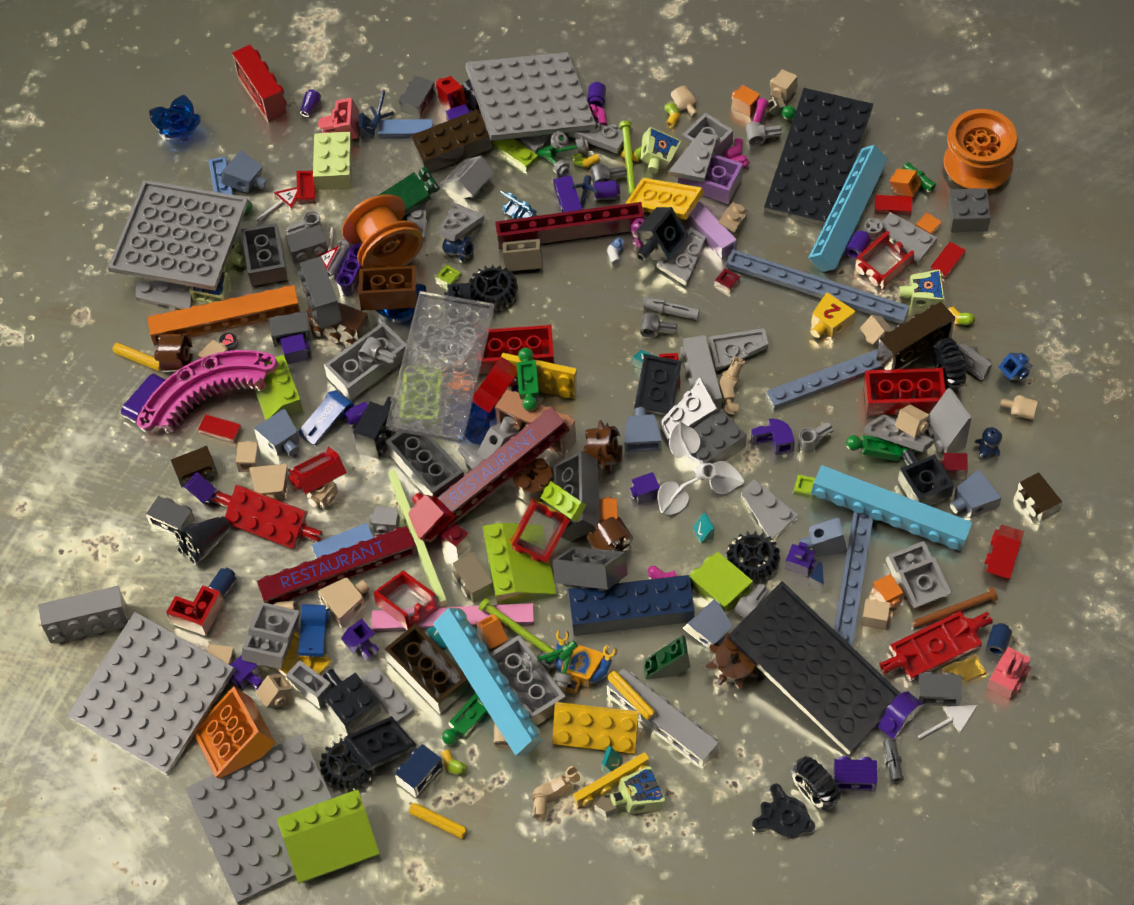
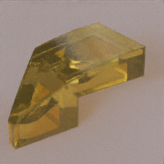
M977 655L960 663L955 661L941 668L944 674L954 673L961 675V680L965 682H970L986 675V671Z

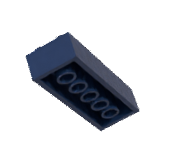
M689 575L616 583L609 590L605 591L592 587L587 589L581 587L568 589L573 636L688 623L695 617Z

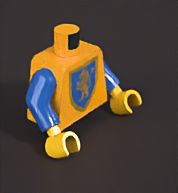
M560 630L557 631L556 638L559 640V643L556 645V650L565 645V641L570 636L568 631H566L565 639L560 637ZM578 645L570 656L571 660L566 673L572 676L571 682L573 683L568 684L565 690L575 694L579 686L589 688L592 683H597L604 678L612 663L611 657L616 656L618 653L617 648H614L613 653L609 654L608 649L610 645H606L603 648V653ZM558 657L555 659L558 671L562 673L564 661Z

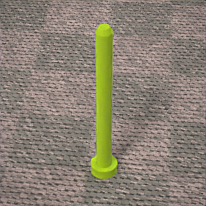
M622 121L619 123V129L623 132L628 191L631 196L635 190L630 139L632 123L630 121Z
M485 598L479 605L478 610L481 612L487 611L491 615L494 614L503 624L544 653L555 651L492 606L488 598Z

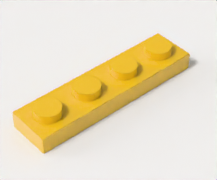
M644 752L574 793V804L578 809L587 807L599 796L608 795L613 788L619 785L622 778L649 766V757Z

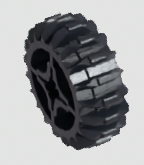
M492 264L491 268L486 266L484 270L478 268L477 273H473L472 278H469L472 302L474 305L477 304L479 309L484 307L485 311L491 309L494 312L498 308L501 311L502 306L508 308L509 303H513L514 298L517 297V279L512 272L508 271L507 267L502 269L499 265L495 268ZM503 283L507 286L506 289L503 288ZM480 287L483 288V293L479 291Z
M942 338L939 341H935L932 346L933 363L935 368H943L945 388L957 389L963 386L966 382L967 371L962 352L956 341L952 338Z
M756 530L750 535L747 531L745 536L739 534L738 539L733 538L732 544L728 545L726 557L727 560L752 581L756 579L759 583L761 578L767 581L768 576H773L775 570L778 569L780 550L777 548L776 541L772 542L771 536L765 538L764 532L761 535H757ZM764 551H765V552L768 554V556H769V560H768V561H766V560L764 559V556H763V552H764ZM739 552L742 554L743 557L742 563L739 561L737 557Z
M341 737L339 738V743L336 744V742L332 741V747L326 746V753L321 754L322 760L319 764L322 767L320 770L321 775L324 776L325 782H329L330 787L336 786L338 791L344 787L345 791L348 792L350 787L357 790V785L359 784L364 787V780L370 782V775H374L375 770L368 771L343 743ZM332 764L340 768V775L332 771Z
M804 756L798 759L791 767L790 773L795 781V785L814 806L826 811L840 800L841 793L836 785V781L833 780L832 775L817 760Z

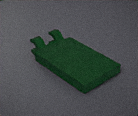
M424 166L417 175L413 172L377 196L396 195L400 197L405 204L404 216L431 200L430 195L439 191L440 187L427 167Z

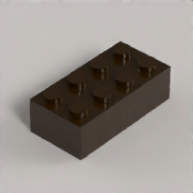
M478 110L471 111L411 135L416 154L422 166H426L430 173L493 148L487 128Z
M942 302L929 306L923 313L914 315L908 322L899 324L893 331L886 332L879 338L876 360L885 370L904 368L932 351L935 341L952 337L955 316Z
M416 623L384 648L387 660L439 714L471 689L470 682L463 671Z

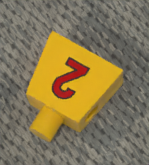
M827 292L812 314L811 324L814 327L810 331L816 338H819L823 333L830 338H834L854 323L856 311Z

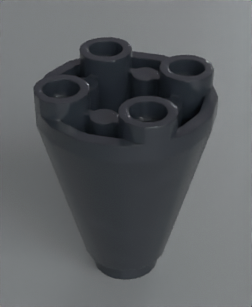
M224 516L180 527L174 531L178 545H176L177 551L182 556L185 554L193 565L198 564L231 529L229 521Z

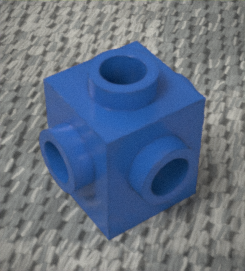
M1009 353L998 367L1009 380H1024L1030 374V369L1033 365L1025 354Z

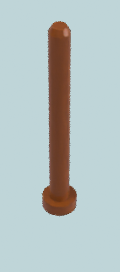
M991 587L987 589V593L912 621V626L914 628L923 626L989 600L991 602L998 601L997 593Z

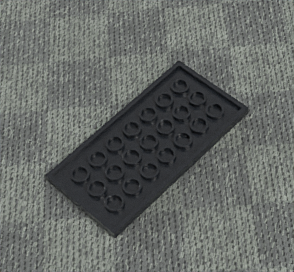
M803 88L764 205V211L824 226L858 157L873 110V103Z
M783 581L726 637L847 754L880 722L886 714L885 710L901 694Z

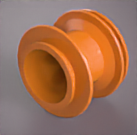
M974 109L958 116L950 127L947 136L948 149L944 155V168L948 176L955 183L967 189L987 188V190L1002 185L1012 173V157L1018 145L1017 132L1013 123L1003 114L990 109Z
M396 195L371 197L358 204L345 219L342 226V236L351 244H362L357 255L358 263L362 268L406 266L419 254L423 246L421 229L414 222L401 221L405 213V204L400 197Z

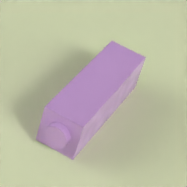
M699 201L687 220H683L690 227L706 236L705 243L723 259L730 255L733 249L736 250L737 239L723 225L719 224V221Z

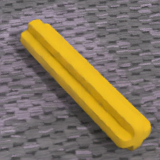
M118 342L112 348L113 352L120 356L161 371L159 361H156L153 356Z
M614 670L608 675V680L646 720L654 716L655 711L617 671Z
M413 802L409 808L411 815L462 839L467 833L465 826L420 804Z

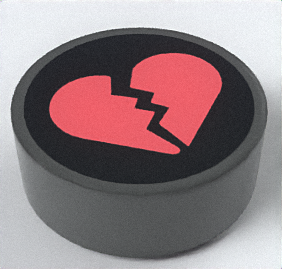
M226 332L219 337V343H223L228 348V351H232L238 346V339L234 333Z

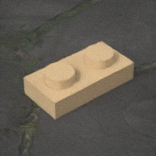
M732 202L718 223L735 232L746 217L748 210L742 205Z

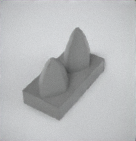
M963 342L960 343L958 346L964 358L965 369L981 381L984 380L991 369V360L979 355L977 347H968Z

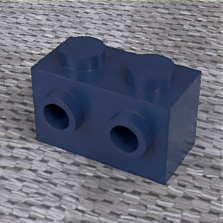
M422 744L411 752L405 764L402 763L397 768L395 774L397 783L417 797L443 768L442 758Z

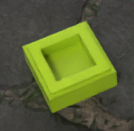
M446 264L437 274L436 281L445 286L447 284H456L462 277V273Z
M798 474L793 494L813 498V495L810 493L816 478Z

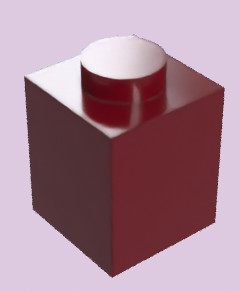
M943 453V458L939 461L950 479L966 480L968 453Z
M453 523L441 535L443 548L457 558L471 545L469 533L456 523Z

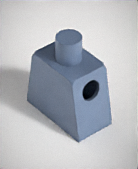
M240 150L222 171L221 183L248 193L254 186L264 189L268 180L261 177L262 165Z
M643 407L635 409V416L627 417L624 438L625 453L662 451L661 435L655 415H646V409Z
M285 409L254 427L257 439L276 455L286 451L290 456H293L298 452L299 448L296 446L300 441L298 432Z
M977 470L957 486L954 495L956 500L950 503V508L954 513L964 510L969 517H974L997 509L1000 506L1001 496L983 473Z
M839 518L810 526V537L799 539V542L807 544V549L813 548L817 557L847 552Z
M713 599L683 629L709 648L710 644L714 645L716 642L721 645L724 642L725 634L733 625L718 602Z

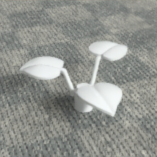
M678 422L673 428L669 438V447L675 457L683 458L687 455L689 459L698 463L695 469L696 478L682 484L680 487L674 481L665 482L661 485L657 497L660 512L664 515H672L685 508L689 495L682 489L696 481L710 479V487L717 494H727L744 483L740 473L731 464L725 461H717L713 464L703 463L702 460L691 456L692 453L698 451L700 438L693 428L683 422Z

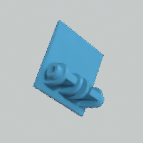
M500 191L509 201L508 204L505 203L502 207L505 214L513 219L537 216V211L531 208L530 204L525 201L521 202L510 192L505 194Z

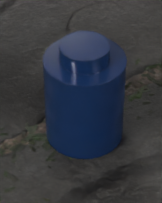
M221 568L208 587L220 591L224 599L237 580L236 573L230 568Z
M998 623L992 626L986 645L988 653L995 656L1004 655L1012 635V630L1008 625Z

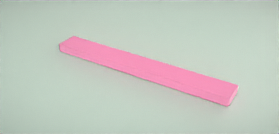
M533 603L492 605L519 625H534ZM479 606L441 607L420 622L418 626L422 630L434 627L433 623L448 608H461L466 613L467 619L473 627H477L476 622L491 614L487 611L481 612L478 610ZM402 609L408 614V617L414 613V609ZM384 610L372 611L373 632L406 630L400 622Z

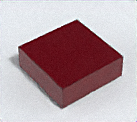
M725 268L714 280V284L730 293L739 283L740 276Z

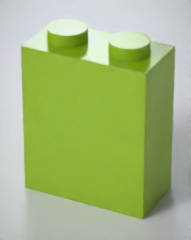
M718 551L713 556L709 555L704 560L703 565L695 568L689 575L691 588L707 602L715 599L725 614L730 612L743 596L746 597L753 587V581Z

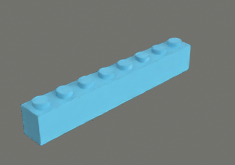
M876 145L861 149L808 257L821 272L834 270L838 266L839 260L845 252L846 245L859 223V218L872 196V191L878 183L882 171L885 169L888 158Z
M823 465L819 469L810 493L817 498L828 500L838 506L849 508L856 513H862L875 520L891 524L893 527L904 529L914 535H920L930 541L941 543L959 551L962 550L972 525L971 521Z
M448 608L433 625L515 756L528 755L544 740L540 735L539 728L534 725L529 717V712L521 705L518 695L511 689L508 679L501 673L497 662L488 653L487 646L480 640L476 629L469 623L466 613L461 608Z

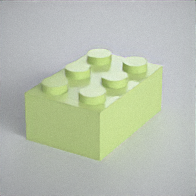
M350 132L314 134L313 179L316 190L352 188L353 144Z

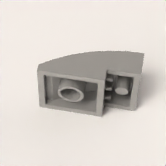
M924 541L889 554L886 557L885 561L893 577L913 608L951 594L935 557L931 556Z
M260 602L249 627L248 637L242 648V660L282 669L292 642L300 611Z

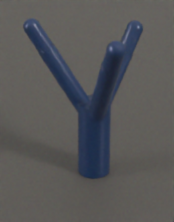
M385 90L381 93L377 113L372 106L370 107L374 115L370 125L372 129H377L381 119L394 115L393 111L381 114Z
M590 175L584 177L583 183L571 186L572 189L580 187L583 189L581 198L582 209L587 190L590 189L596 194L598 193V190L590 185L592 179Z

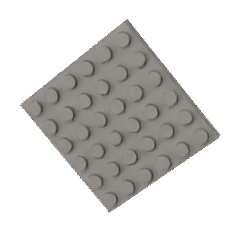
M568 52L466 62L465 68L491 141L549 135L558 131L567 133L595 130L596 123Z
M143 180L108 265L109 272L216 291L249 203L248 198Z
M134 612L66 716L162 773L169 775L236 669Z
M302 734L272 747L262 758L220 779L212 775L185 788L237 904L295 877L276 818L332 799Z

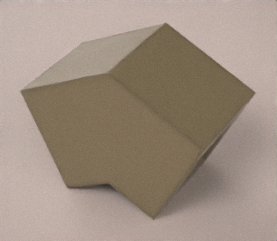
M773 97L768 101L769 106L767 110L774 116L780 115L785 104L782 98L775 99Z
M602 795L595 804V811L605 817L619 813L618 805L614 806L612 804L611 797L606 798Z

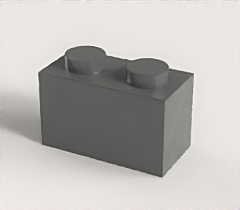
M415 76L412 82L408 83L405 93L399 98L401 112L421 118L436 94L434 81Z
M320 225L285 236L294 263L320 256L328 251L327 241Z
M296 312L290 315H278L269 318L274 347L282 346L280 339L303 334L304 341H311L306 312Z
M158 496L146 513L149 524L172 534L180 527L193 524L195 521L190 507L178 505L167 497L162 498Z
M919 673L917 682L918 699L924 705L960 706L962 699L961 675L954 673Z

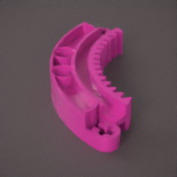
M252 350L219 352L193 361L172 374L155 390L138 415L137 425L144 432L153 430L155 426L164 429L167 433L175 432L173 426H179L177 420H183L182 413L188 414L187 408L193 409V403L200 404V398L206 400V394L212 397L213 391L219 394L220 389L225 392L227 387L233 390L234 386L237 389H240L241 386L247 389L250 386L252 390L257 388L258 391H261L266 386L264 380L267 373H273L277 370L278 361L272 354ZM270 361H272V365H271V364H268V366H266L265 363H264V362L269 363ZM144 421H150L149 423H145V425L143 424Z

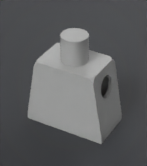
M504 417L502 423L490 427L477 451L480 457L484 460L487 459L497 448L502 447L512 436L519 433V430L513 427L514 419Z

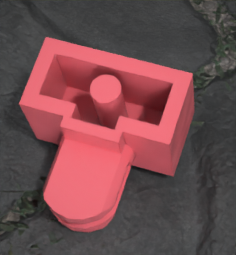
M352 97L335 101V109L332 110V115L320 118L318 126L322 133L350 132L351 139L358 138L360 111Z
M1008 647L996 666L987 688L1008 699L1012 697L1013 693L1018 694L1022 686L1020 682L1022 677L1027 678L1032 668L1029 666L1031 658Z

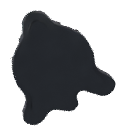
M778 783L772 784L770 786V794L773 802L764 801L761 803V816L753 820V829L755 831H770L784 839H793L802 835L812 834L815 830V823L810 818L806 805L797 798L785 794Z

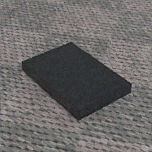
M644 354L634 410L643 407L646 409V412L666 416L674 407L682 361Z
M392 716L345 736L343 739V743L368 771L413 751L417 746Z

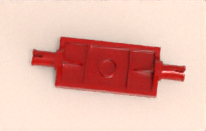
M235 485L232 496L221 491H216L214 496H217V498L213 497L214 503L228 507L225 518L229 521L230 525L291 549H295L299 539L303 537L315 542L321 540L319 535L322 536L323 531L312 528L306 523L308 511L241 485Z
M959 611L890 644L889 649L894 657L880 662L879 667L881 671L884 670L882 672L884 675L901 668L909 681H912L919 677V673L931 672L980 648L982 642L978 638L977 632L979 629L992 624V617H987L989 613L984 612L971 619L966 618Z

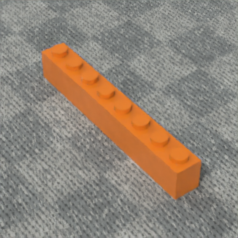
M292 285L260 293L247 294L237 298H229L223 301L210 302L200 306H192L186 309L173 310L163 314H155L147 317L153 345H158L159 335L184 334L189 335V337H195L269 321V318L278 315L294 314L300 312L295 286Z

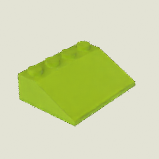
M496 523L482 526L497 605L515 604L557 596L550 560L547 563L542 560L537 562L530 558V554L526 552L522 554L512 548L510 539L519 523ZM527 524L520 538L544 549L546 540L543 526Z
M358 789L276 818L298 884L380 855Z

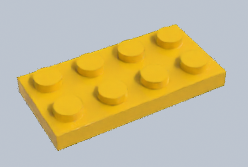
M642 178L625 204L642 202L643 212L652 213L656 207H672L678 218L687 220L703 196L704 191L701 187Z
M506 353L501 355L516 367L517 362H521L518 356ZM536 360L539 392L575 399L577 394V369Z
M556 702L552 744L606 750L610 746L617 752L635 754L639 711Z

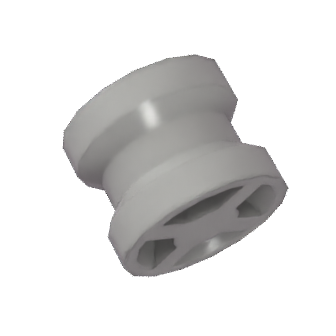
M870 218L865 222L864 231L871 237V242L876 241L882 235L883 224L880 220Z

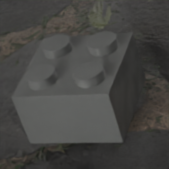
M987 188L950 189L948 211L951 232L988 231L991 217Z

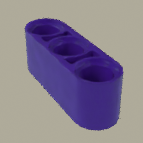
M572 176L553 179L561 211L582 210L576 188H571L574 185Z
M355 244L351 247L337 276L338 290L344 297L353 295L359 284V269L364 268L359 265L357 255L362 244Z
M155 373L149 375L122 406L121 415L137 424L136 420L143 406L165 379Z

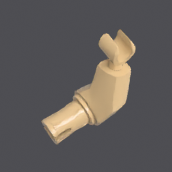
M740 357L733 358L729 369L723 372L718 384L722 403H726L724 412L732 415L739 408L738 404L732 403V401L735 399L734 388L740 381L739 374L745 364V361Z
M574 766L567 768L565 772L567 777L561 775L533 791L531 796L534 801L532 817L535 820L546 819L547 803L559 799L572 787L571 782L576 783L580 780V775L577 773L578 770Z

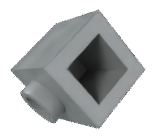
M375 506L374 513L370 514V525L373 526L374 533L386 534L398 528L401 518L399 508Z

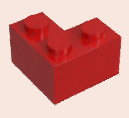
M501 356L470 400L490 413L509 386L513 387L518 381L516 376L517 367Z
M1002 524L999 530L995 529L990 543L993 550L991 554L987 553L984 565H988L986 572L1010 579L1025 531Z
M202 585L193 602L175 596L166 614L171 624L207 636L224 604V600L220 591Z

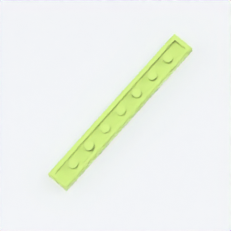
M396 470L389 471L388 475L392 489L415 543L432 591L436 595L439 608L448 607L423 540L417 537L408 513L411 509Z

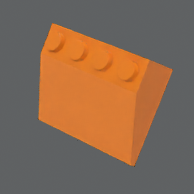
M233 687L208 713L194 734L215 777L218 779L262 758L276 743L252 698L236 687Z

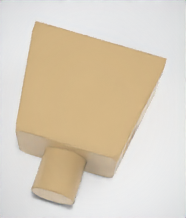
M287 464L250 467L252 482L256 492L280 501L286 500L289 482Z
M344 578L319 590L318 595L322 604L326 605V609H330V614L343 627L364 608L365 603L362 595L369 591V587L364 580L353 585L348 578Z

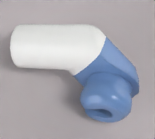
M616 238L607 249L613 265L620 263L618 253L624 245V241L621 238Z

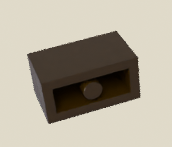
M207 446L171 459L181 488L185 486L196 472L205 479L218 474Z
M1039 472L1019 482L1017 496L1020 501L1028 506L1031 515L1036 517L1039 522L1060 511L1062 500Z

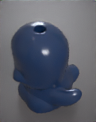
M466 236L463 240L457 239L456 241H449L445 238L442 243L444 253L447 255H459L460 262H464L465 258L471 257L474 250L469 236Z
M988 427L982 433V439L974 441L980 444L979 455L983 458L993 457L995 454L998 457L1000 456L999 445L1002 441V433L994 427Z

